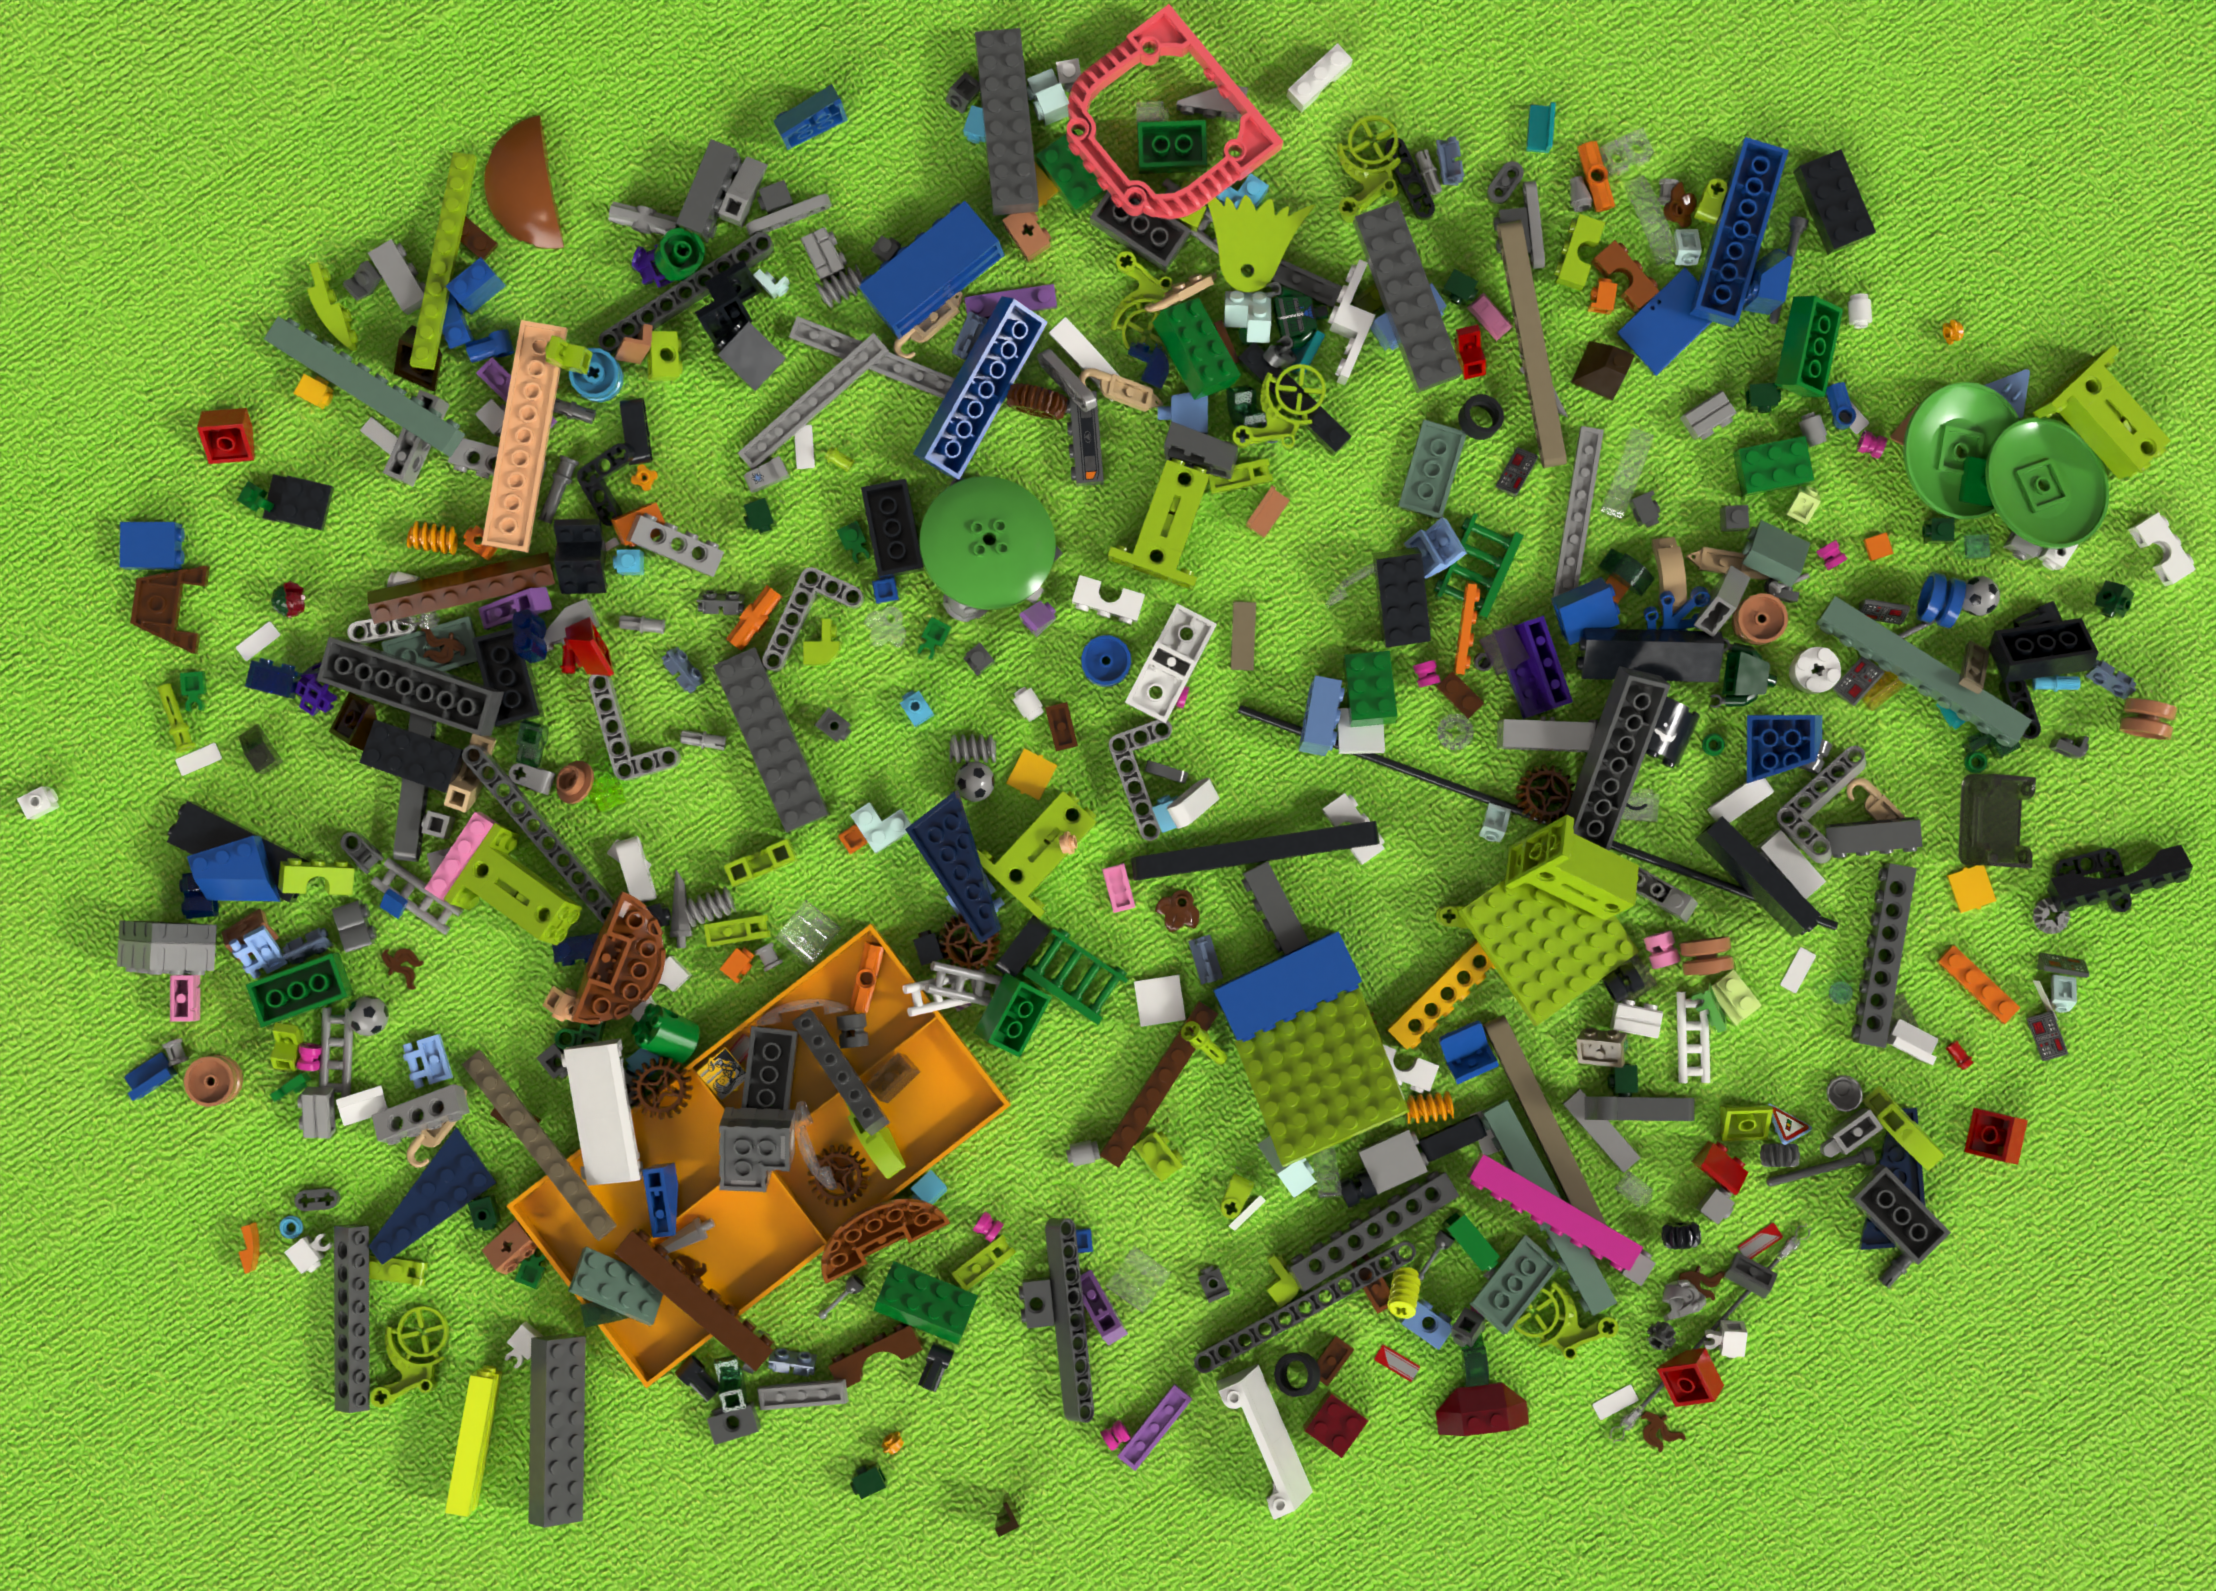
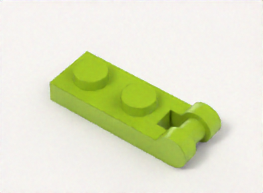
M1269 459L1235 465L1231 480L1208 474L1210 475L1209 485L1211 494L1273 482V476L1269 473L1268 468L1270 466ZM1253 469H1259L1261 476L1255 477Z
M768 915L705 924L704 930L707 947L771 937L766 923ZM757 923L759 932L752 933L751 924Z
M1003 1234L952 1272V1275L964 1290L970 1289L1016 1253L1014 1248L1009 1247L1006 1243L1007 1239ZM997 1247H999V1249L1003 1253L999 1257H997L996 1254L993 1252V1250Z
M369 1254V1279L424 1286L426 1281L424 1271L427 1270L428 1262L393 1257L382 1265L375 1255ZM410 1268L415 1269V1276L409 1275Z

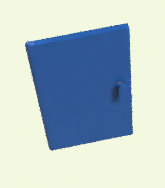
M1685 267L1617 332L1618 336L1655 376L1712 323V321L1689 315L1698 281Z

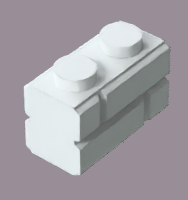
M1623 999L1621 1003H1614L1610 1029L1658 1039L1663 1011L1657 1010V1005L1644 1003V1007L1635 1006V1001Z

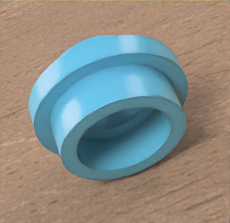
M287 1216L281 1221L279 1229L285 1238L294 1239L302 1233L303 1223L296 1216ZM290 1223H293L295 1225L294 1231H291L288 1226Z

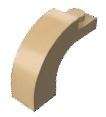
M1675 537L1652 539V549L1659 573V596L1664 591L1672 592L1675 598L1672 610L1673 615L1687 602L1686 574L1680 546H1677ZM1658 599L1659 608L1663 618V605L1660 599Z
M472 733L469 745L479 744L492 756L496 738L479 736ZM473 748L469 752V757L473 761H477L480 753L477 749ZM465 762L456 779L449 784L444 802L445 806L464 813L474 804L484 785ZM487 766L484 769V774L486 777L489 773L490 766Z

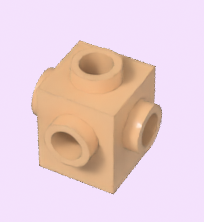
M553 985L542 1006L552 1012V1017L562 1022L565 1019L572 1021L578 992L568 987L566 990H563Z

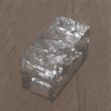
M1643 127L1607 143L1599 149L1609 176L1615 173L1617 176L1628 172L1630 170L1629 167L1637 164L1639 167L1646 164L1654 153ZM1632 145H1639L1642 153H1635L1632 150ZM1611 155H1619L1622 159V162H1614L1612 160Z

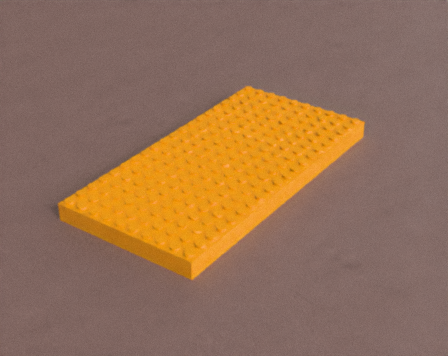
M873 923L869 924L687 1065L685 1068L688 1071L683 1077L691 1076L692 1078L691 1081L686 1082V1085L693 1086L692 1090L686 1091V1093L692 1095V1098H683L688 1106L684 1108L678 1105L682 1111L680 1114L672 1110L673 1117L669 1118L665 1112L664 1119L660 1120L659 1112L656 1113L654 1118H650L651 1110H648L646 1114H642V1110L645 1108L644 1105L639 1108L634 1106L631 1109L637 1149L640 1153L637 1161L643 1162L644 1169L655 1164L675 1162L678 1180L676 1233L698 1217L702 1223L710 1218L715 1223L713 1228L706 1231L707 1239L667 1255L673 1260L681 1255H687L694 1259L695 1269L701 1268L702 1263H705L707 1272L700 1277L704 1281L702 1285L708 1290L712 1288L721 1295L720 1300L726 1305L728 1303L732 1304L739 1311V1316L823 1252L830 1237L846 1220L867 1207L890 1200L1012 1104L940 1010L912 1017L908 1015L907 1009L914 1007L911 993L904 994L903 985L918 981ZM867 941L881 944L884 948V953L869 1012L866 1013L867 1026L864 1028V1031L868 1032L869 1045L842 1048L840 1050L890 1121L885 1127L889 1128L906 1167L890 1179H887L882 1174L852 1128L848 1116L851 1114L843 1097L799 1034L790 1110H795V1153L790 1171H772L766 1192L719 1190L721 1176H719V1125L725 1107L741 1108L744 1082L738 1087L737 1091H733L723 1101H720L696 1071L708 1061V1057H713L724 1046L729 1050L742 1034L750 1038L751 1026L797 1031L792 1021L809 1009L818 1016L840 1048L838 1036L841 1034V1031L837 1028L836 1017L861 1014V1012L849 1009L865 943ZM863 972L861 974L864 982L870 983L873 981L871 973ZM924 990L920 991L923 1004L933 1002ZM850 1030L852 1036H855V1030ZM747 1056V1057L745 1058V1060L740 1064V1065L744 1068L745 1071H746L747 1058H748V1056ZM673 1076L669 1079L670 1084L680 1090L679 1082ZM665 1084L658 1088L659 1096L662 1092L668 1091L667 1087H664ZM651 1093L649 1096H647V1099H648L652 1104H653V1097H654L653 1093ZM666 1095L661 1101L660 1106L672 1105L678 1097ZM843 1144V1152H846L847 1148L851 1146V1155L859 1151L860 1155L856 1159L858 1161L862 1158L866 1159L861 1164V1167L869 1166V1171L863 1172V1175H869L870 1179L867 1181L862 1180L868 1187L867 1189L859 1188L863 1192L862 1197L854 1194L856 1202L852 1203L847 1198V1206H843L842 1200H839L838 1207H834V1199H831L829 1205H826V1196L818 1200L817 1197L821 1192L818 1190L816 1193H812L811 1190L816 1187V1184L809 1185L808 1181L815 1179V1177L809 1176L808 1171H815L810 1166V1163H819L814 1156L818 1154L824 1157L821 1152L823 1148L830 1153L831 1145H834L836 1151H838L839 1145ZM580 1148L566 1160L582 1179L581 1166H584ZM842 1157L833 1158L834 1162L836 1161L841 1167L852 1164L849 1160ZM826 1161L821 1168V1181L826 1180L830 1176L829 1165ZM856 1169L847 1176L851 1190L857 1182ZM835 1170L836 1174L829 1181L834 1179L843 1181L842 1177L848 1170L844 1172ZM547 1175L514 1199L507 1207L567 1286L570 1287L581 1252L585 1247L627 1264L614 1251L635 1228L638 1231L642 1229L651 1237L649 1240L655 1245L661 1244L671 1237L653 1238L643 1176L637 1181L587 1186L617 1224L600 1241L593 1236ZM836 1184L826 1187L830 1192L836 1194L845 1193ZM574 1294L646 1388L713 1337V1335L664 1294L654 1324L651 1326Z

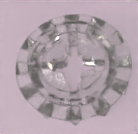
M1451 714L1444 717L1437 728L1439 741L1450 750L1465 748L1473 738L1474 732L1471 722L1460 714ZM1457 722L1458 731L1465 734L1457 735L1453 742L1452 734L1446 730L1453 729Z

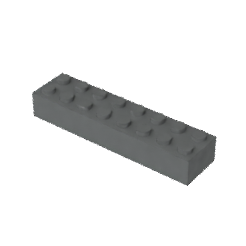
M1020 28L975 32V48L993 216L1038 212L1039 200Z
M1399 201L1355 216L1353 220L1354 228L1415 392L1419 393L1459 378L1462 374L1460 365Z
M342 637L328 638L317 681L479 736L492 735L504 694L503 691Z
M754 647L713 665L785 832H793L829 816L828 808L768 671L763 665L758 649Z
M1619 666L1565 814L1574 818V834L1607 850L1611 848L1671 686L1661 676Z
M572 1333L531 1338L528 1523L543 1528L583 1521L586 1336Z

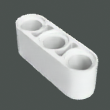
M412 616L383 622L387 625V631L380 635L378 628L382 623L374 624L372 619L352 623L347 629V634L352 641L366 644L414 633L417 631L418 623ZM404 619H408L410 626L407 630L403 631L401 629V622ZM363 627L365 634L362 638L358 639L356 631L358 628Z
M1205 778L1187 789L1167 807V810L1179 829L1196 820L1219 800V796L1210 778Z
M1766 778L1748 784L1746 781L1715 802L1707 810L1715 821L1723 816L1730 823L1771 795L1774 790Z
M634 836L615 842L629 894L642 903L656 899V891L639 837Z

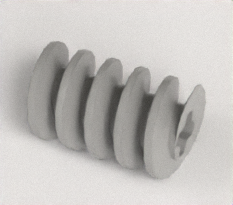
M856 264L855 272L850 267L847 268V276L840 271L839 279L831 275V283L823 279V287L815 283L824 303L830 308L833 307V300L838 304L841 303V296L849 300L850 291L855 296L858 295L857 288L861 285L863 277Z
M964 734L961 735L960 741H957L956 735H952L950 741V763L953 757H955L957 763L961 762L962 757H964L966 763L970 762L971 757L974 758L975 762H979L980 757H982L984 763H988L989 757H991L993 763H996V741H994L992 734H989L987 741L984 740L983 734H980L978 741L975 740L973 734H971L969 741L966 740Z
M726 886L723 887V894H720L716 889L714 897L707 892L706 900H703L698 895L697 903L689 898L688 906L685 905V911L692 927L696 926L697 920L700 924H704L705 916L709 921H713L714 914L717 918H722L723 912L727 916L731 915V908L736 912L733 898Z

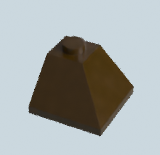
M411 325L399 338L393 374L435 392L437 390L443 355L440 349H438L434 370L412 367L410 359L417 327Z
M1589 341L1571 383L1613 401L1635 355L1616 346Z
M349 692L329 732L345 743L363 751L373 722L377 720L374 705Z

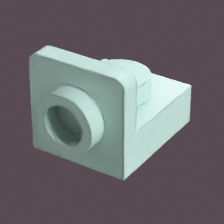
M1676 229L1674 233L1677 250L1675 265H1697L1702 251L1698 229Z
M759 269L753 274L755 280L773 299L777 296H783L789 289L788 285L790 282L786 276L775 285L776 280L768 271L763 273Z
M1489 803L1479 836L1491 842H1501L1506 832L1511 809Z
M2059 975L2051 977V1000L2049 1002L2052 1009L2056 1012H2068L2077 1003L2075 977Z

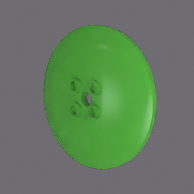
M1971 382L1954 383L1943 386L1929 394L1913 412L1904 436V465L1909 481L1917 495L1937 513L1955 519H1975L1996 511L1994 507L1959 502V493L1966 456L1987 460L1989 450L1998 435L2012 424L2020 421L2014 408L2002 395L1981 384ZM1958 446H1960L1963 450V455L1961 458H1959L1956 454V449Z
M2027 418L2006 428L1993 442L1986 461V485L1996 512L2014 533L2040 547L2063 549L2085 541L2097 531L2105 518L2109 505L2108 478L2101 459L2072 427L2054 419ZM2038 482L2044 484L2045 491H2042L2039 488Z
M972 477L961 480L946 488L929 506L922 521L919 537L921 558L931 580L951 599L976 609H1004L1026 600L1046 580L1055 557L1056 542L1054 528L1043 505L1022 486L998 477ZM992 535L995 538V543L993 545H986L983 541V536Z

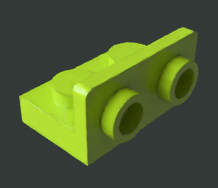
M1154 1129L1133 1147L1159 1180L1163 1182L1183 1167L1181 1161L1184 1158L1176 1148L1173 1151L1167 1145L1170 1141L1162 1130L1158 1133Z

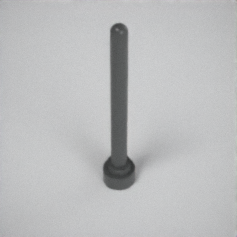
M1796 216L1790 218L1791 237L1786 252L1793 256L1791 270L1800 235L1807 230L1809 222L1805 218ZM1782 305L1771 313L1769 319L1771 324L1778 323Z
M1870 1146L1862 1148L1854 1156L1770 1177L1766 1180V1183L1772 1187L1856 1164L1870 1166L1876 1164V1159Z

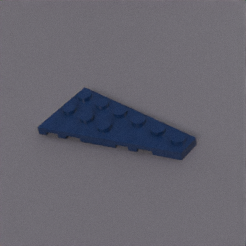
M957 790L905 830L980 943H983L999 932L1001 927L962 800Z
M1916 1107L1901 1108L1912 1121L1918 1124ZM1886 1131L1879 1164L1886 1166L1925 1206L1922 1165ZM1866 1216L1858 1249L1896 1247Z
M458 1127L455 1128L369 1245V1248L382 1265L497 1183Z

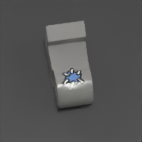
M780 456L743 475L751 493L790 478Z

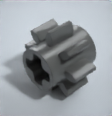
M1657 1321L1655 1325L1652 1324L1647 1330V1333L1650 1334L1647 1340L1657 1350L1663 1349L1666 1351L1668 1347L1671 1348L1676 1342V1339L1673 1338L1676 1332L1666 1322L1660 1323Z

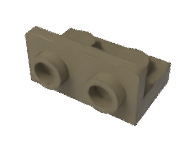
M1596 1028L1582 1029L1576 1038L1578 1063L1622 1068L1625 1064L1624 1042L1627 1038V1033L1619 1032L1618 1030L1602 1031Z

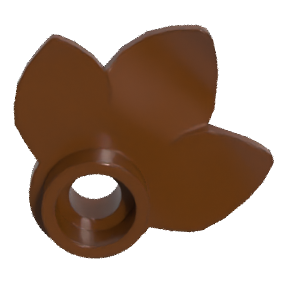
M1682 182L1676 183L1672 188L1671 200L1664 206V216L1668 221L1677 222L1680 227L1687 228L1692 224L1690 214L1696 208L1697 199L1694 194L1685 193Z
M1184 889L1175 891L1172 896L1160 899L1155 909V912L1165 915V926L1169 932L1180 929L1184 923L1195 929L1200 916L1199 910L1193 905L1194 899L1192 894ZM1184 898L1186 903L1181 905L1178 903V900Z

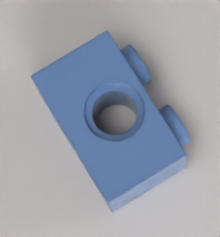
M1421 1299L1420 1302L1417 1301L1415 1315L1408 1319L1400 1318L1399 1321L1406 1328L1439 1350L1451 1333L1453 1325L1450 1322L1452 1319L1443 1312H1440L1438 1315L1431 1310L1433 1306L1430 1303ZM1432 1317L1434 1319L1433 1325L1428 1328L1423 1327L1422 1321L1424 1318Z

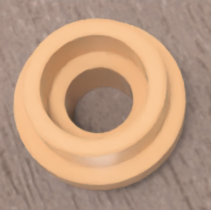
M1067 831L1064 832V835L1059 836L1062 852L1064 854H1074L1075 849L1078 847L1075 835H1071Z

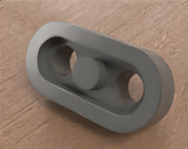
M1514 161L1507 162L1489 185L1487 196L1492 203L1502 204L1506 202L1524 175V170L1519 163ZM1509 171L1514 172L1515 177L1510 178L1508 177L1507 173ZM1500 190L1502 196H1496L1494 191Z

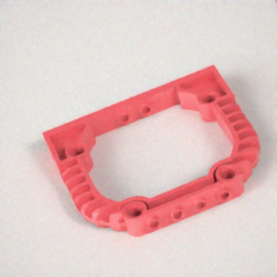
M1170 4L1129 33L1125 41L1087 68L1077 78L1069 94V122L1066 130L1069 149L1075 156L1079 155L1081 157L1083 166L1089 173L1093 172L1098 178L1097 183L1104 191H1109L1112 195L1113 203L1118 208L1122 207L1131 216H1139L1144 213L1153 218L1158 217L1169 220L1189 216L1200 210L1237 180L1240 182L1278 153L1283 146V140ZM1152 48L1154 52L1148 54L1144 52V49ZM1190 52L1204 69L1203 72L1210 82L1214 81L1218 86L1220 95L1224 99L1228 98L1242 115L1239 123V134L1237 139H1231L1225 144L1223 159L1190 185L1175 193L1155 194L1146 183L1138 180L1130 181L1096 140V123L1088 113L1092 100L1100 91L1141 62L1143 65L1152 66L1158 62L1160 56L1183 57ZM1080 129L1083 131V134L1077 136L1072 132L1073 130ZM1234 150L1238 151L1240 153V156L1233 157L1229 154V152ZM1137 198L1140 200V204L1133 205L1129 200Z

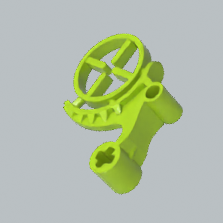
M1370 115L1361 118L1352 126L1348 135V144H1337V153L1343 169L1351 178L1364 186L1362 192L1353 197L1343 198L1339 203L1341 217L1347 223H1353L1355 216L1360 215L1362 211L1367 209L1380 196L1385 194L1388 198H1394L1398 194L1397 185L1393 180L1392 170L1401 162L1399 158H1393L1398 147V135L1394 125L1382 116ZM1371 121L1382 122L1390 127L1376 135L1377 141H1381L1394 134L1393 147L1386 156L1383 155L1376 142L1373 143L1374 149L1380 158L1378 160H1365L1356 154L1371 145L1369 140L1354 148L1352 147L1353 136L1361 125L1369 139H1373L1372 132L1367 125V122ZM1350 150L1354 159L1362 164L1361 168L1349 161L1344 151ZM1387 161L1390 162L1388 165L1378 169H1367V166H1379ZM1351 207L1353 212L1349 213L1346 208Z
M1123 251L1116 258L1117 268L1121 273L1136 279L1139 282V288L1120 302L1112 318L1111 330H1122L1123 342L1131 354L1142 359H1152L1166 351L1161 338L1150 334L1152 340L1164 346L1160 351L1150 355L1139 354L1146 342V337L1143 336L1134 351L1127 343L1126 328L1129 326L1140 333H1144L1143 328L1130 322V320L1138 314L1147 312L1154 313L1147 327L1148 331H1151L1154 327L1152 322L1160 312L1145 311L1141 304H1154L1161 301L1165 296L1164 293L1172 290L1173 282L1168 276L1162 277L1160 281L1154 278L1139 264L1133 253ZM1128 257L1131 258L1130 262L1132 265H1127L1125 268L1122 267L1123 263L1121 260H1126ZM1168 281L1170 286L1165 288L1162 286V283ZM1136 305L1137 310L1128 316L1124 325L1118 324L1122 315Z
M1304 364L1288 367L1278 378L1273 377V374L1268 372L1263 381L1260 396L1262 411L1267 419V426L1264 428L1247 427L1244 425L1237 427L1232 434L1234 445L1238 446V448H1246L1254 443L1281 441L1284 449L1289 450L1293 448L1295 444L1294 437L1299 426L1312 424V420H1308L1307 414L1318 409L1324 400L1326 387L1322 375L1315 368ZM1295 369H1300V387L1303 386L1305 369L1314 373L1322 386V389L1304 388V393L1321 395L1318 403L1305 411H1301V393L1297 395L1296 411L1288 408L1282 402L1279 391H1297V387L1279 385L1282 378L1288 372ZM1270 382L1276 384L1275 395L1279 404L1275 407L1269 395ZM1283 408L1290 414L1302 415V421L1289 419L1278 411ZM1240 432H1245L1249 439H1245V442L1242 443L1236 435H1240ZM1286 438L1292 440L1290 445L1284 443Z
M1555 1281L1551 1283L1548 1291L1544 1288L1540 1290L1550 1298L1536 1306V1310L1540 1311L1553 1302L1555 1316L1551 1325L1547 1328L1540 1316L1535 1314L1534 1317L1543 1331L1528 1333L1521 1330L1518 1325L1531 1317L1529 1312L1521 1316L1513 1325L1519 1333L1525 1336L1539 1337L1541 1342L1538 1343V1347L1553 1344L1561 1350L1562 1355L1568 1360L1576 1358V1348L1580 1345L1603 1337H1614L1619 1330L1617 1321L1609 1316H1602L1587 1328H1580L1578 1326L1576 1307L1572 1298ZM1555 1291L1562 1298L1564 1315L1559 1314L1558 1303L1552 1295ZM1531 1303L1528 1306L1529 1309L1533 1308ZM1558 1320H1562L1563 1323L1558 1332L1546 1340L1545 1335L1555 1327ZM1605 1321L1607 1323L1612 1322V1325L1610 1326V1332H1607L1606 1330L1602 1331V1329L1604 1328L1603 1323ZM1567 1349H1572L1573 1351L1570 1356H1566Z
M430 1306L415 1307L403 1315L398 1328L386 1326V1350L393 1365L401 1372L402 1379L396 1383L377 1387L371 1392L370 1400L375 1407L383 1408L389 1406L398 1397L417 1387L423 1393L437 1388V1381L434 1379L435 1366L445 1360L444 1356L439 1357L438 1352L445 1346L449 1337L448 1321L438 1309ZM422 1310H428L440 1318L442 1325L427 1328L426 1332L444 1329V1335L439 1346L433 1351L430 1350L428 1336L422 1335L424 1353H418L410 1349L404 1339L420 1335L421 1332L414 1331L403 1334V1326L406 1319L416 1312L419 1328H424L425 1323ZM393 1334H397L401 1347L407 1352L405 1356L398 1350ZM432 1355L435 1361L418 1363L409 1359L411 1356L428 1357ZM380 1394H387V1399H380Z

